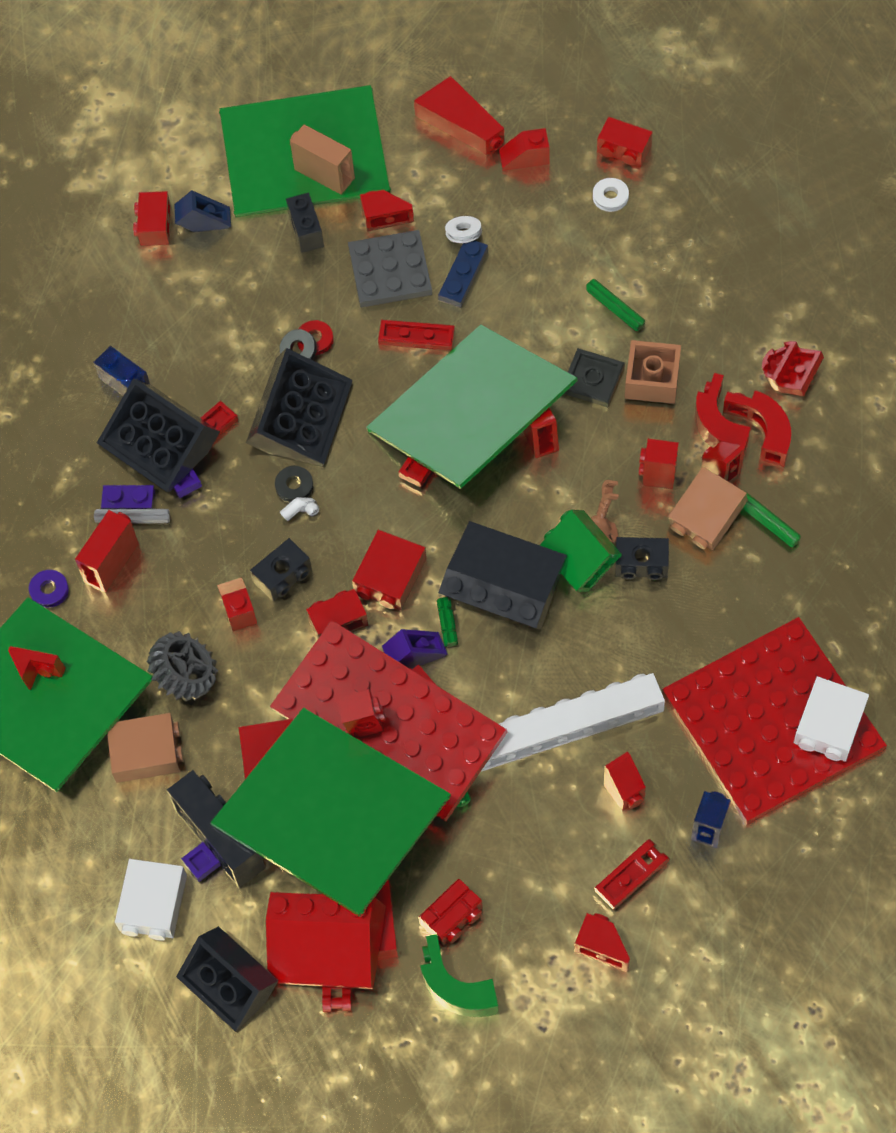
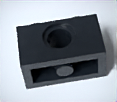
M309 192L286 198L288 215L301 253L323 248L322 230Z
M616 537V548L622 556L616 561L615 577H622L624 579L647 577L651 580L668 578L669 538ZM646 558L648 561L639 562L636 559Z
M288 538L250 569L253 582L272 601H275L278 597L285 596L290 591L291 586L297 581L304 580L309 575L312 567L310 558ZM281 569L288 570L286 573L283 574L277 573Z

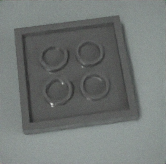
M419 230L348 242L360 308L432 295V287Z

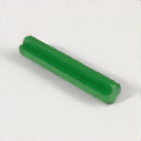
M592 279L587 283V292L632 329L640 331L645 326L644 318L599 281Z
M747 493L748 501L743 509L790 547H794L800 541L801 535Z

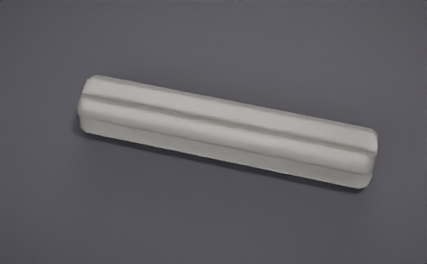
M97 509L94 511L95 523H100L108 510L126 514L131 519V523L170 522L169 509Z

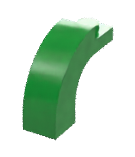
M437 934L426 936L427 946H422L425 963L429 964L420 965L425 986L432 997L441 1006L458 1015L486 1017L499 1014L493 979L466 983L453 978L443 965Z

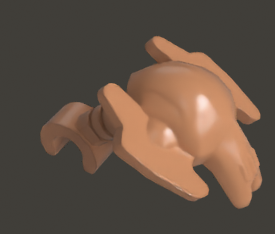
M605 480L602 485V498L598 506L597 515L592 516L591 519L607 538L614 543L616 542V537H618L616 524L610 522L606 515L611 501L617 500L619 494H613V488L618 485V481Z

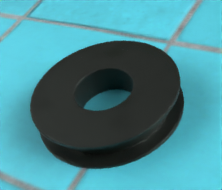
M295 329L283 337L280 343V354L286 348L293 350V346L297 342H303L304 349L300 354L311 360L314 359L317 352V343L310 333L302 329Z
M289 466L282 469L275 479L276 492L282 500L289 503L297 497L308 498L313 491V479L310 472L300 466ZM296 479L301 482V485L297 489H290L287 487L288 482Z

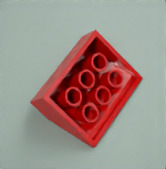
M270 892L266 914L267 971L278 980L277 984L373 989L386 906L374 897L364 913L359 917L324 894Z

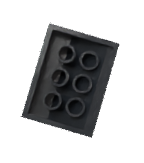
M286 348L275 359L246 443L269 454L323 466L353 380Z
M133 378L99 437L97 444L166 492H170L208 454L220 431L152 385Z
M469 521L446 569L438 593L528 626L542 629L567 555Z

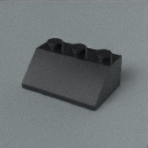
M219 926L198 936L176 976L235 1032L268 1000L278 983V980Z

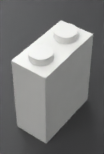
M817 676L798 726L794 743L803 750L817 751L825 754L831 760H843L846 762L869 694Z
M129 859L115 924L122 934L133 937L138 936V933L146 934L155 940H165V937L174 938L187 878L184 867Z

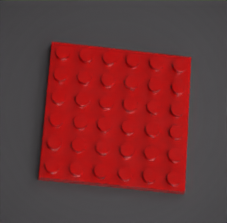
M799 617L662 688V694L746 825L884 751L887 747L865 712H863L846 762L843 760H831L825 754L817 751L803 750L794 743L798 726L817 676L846 686Z

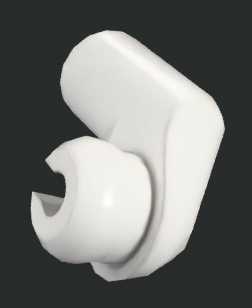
M297 497L284 507L280 514L289 521L298 512H306L309 516H314L319 512L320 508L317 505V501L313 498Z

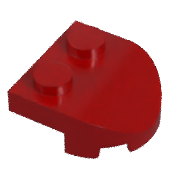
M796 341L784 342V347L776 351L772 348L767 352L762 361V369L768 383L774 390L781 393L804 396L824 356L822 351L799 348Z

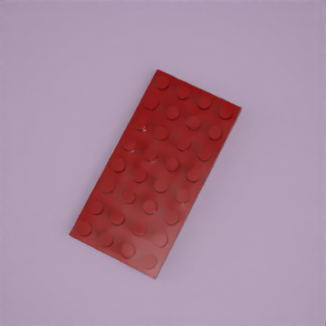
M331 620L270 705L271 709L284 718L292 719L293 721L299 712L305 708L348 733L342 724L337 697L369 689L372 696L378 697L380 705L383 706L386 721L382 722L384 731L356 739L451 794L450 799L437 814L438 817L447 821L508 733L507 729Z

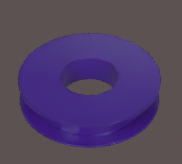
M43 570L37 573L29 583V594L32 600L44 608H51L61 604L68 595L69 586L67 580L62 573L56 570ZM52 583L56 586L55 590L50 594L42 592V588L46 584Z

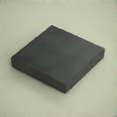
M577 348L568 373L577 377L578 381L564 394L608 407L625 367V362Z

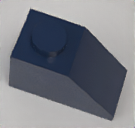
M193 190L174 204L175 224L193 232L229 229L231 227L229 206Z

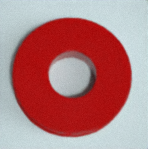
M311 320L299 327V329L305 330L310 334L322 336L316 342V355H321L331 348L334 339L333 332L325 322ZM297 342L299 349L303 351V342Z

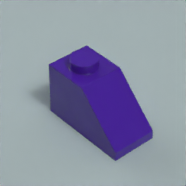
M401 629L382 645L385 654L412 669L418 664L421 666L448 655L439 632Z

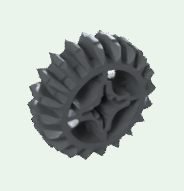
M178 631L174 634L170 632L159 638L150 649L146 662L149 664L147 671L154 674L151 680L159 683L158 689L164 688L166 696L172 693L176 700L182 697L185 701H188L191 698L196 700L210 690L211 686L215 683V676L218 672L215 668L217 661L211 659L213 652L207 651V644H200L198 637L192 639L189 633L182 635Z

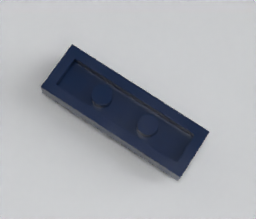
M477 241L462 244L438 294V301L462 307L488 252L487 244Z

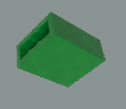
M571 509L566 511L560 517L559 524L544 535V541L540 544V546L567 555L561 574L576 591H590L622 556L620 551L584 510Z

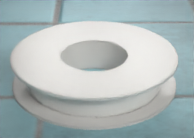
M602 179L593 188V201L603 211H618L628 202V187L619 179ZM608 191H614L617 193V196L610 199L605 197L604 194Z
M471 216L456 217L445 226L446 237L456 243L474 241L482 233L481 222ZM462 228H467V229H468V230H465V231H460V229H462Z

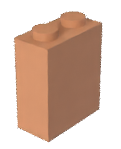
M303 125L299 131L293 133L290 145L294 169L342 195L355 179L351 149L306 125Z
M702 467L669 514L668 519L671 529L681 536L687 534L692 537V542L702 549L708 547L713 551L748 501L747 493L705 467Z
M171 713L118 721L107 733L111 771L116 783L180 772L179 762H184L182 747L177 746L176 738L181 737L178 721H173Z

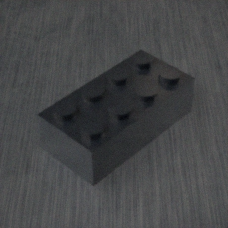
M192 770L167 789L172 805L198 839L204 842L214 854L221 867L240 889L265 869L264 857L211 825L212 819L223 808L226 801L221 795L215 796L211 790L212 785L204 775L199 777Z

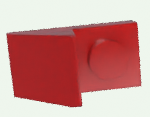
M10 646L8 649L20 677L29 690H31L37 674L44 677H62L66 669L58 655Z

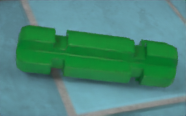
M449 597L438 598L437 607L444 646L458 645L451 599Z

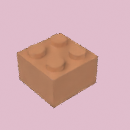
M631 340L625 384V399L675 404L681 345Z

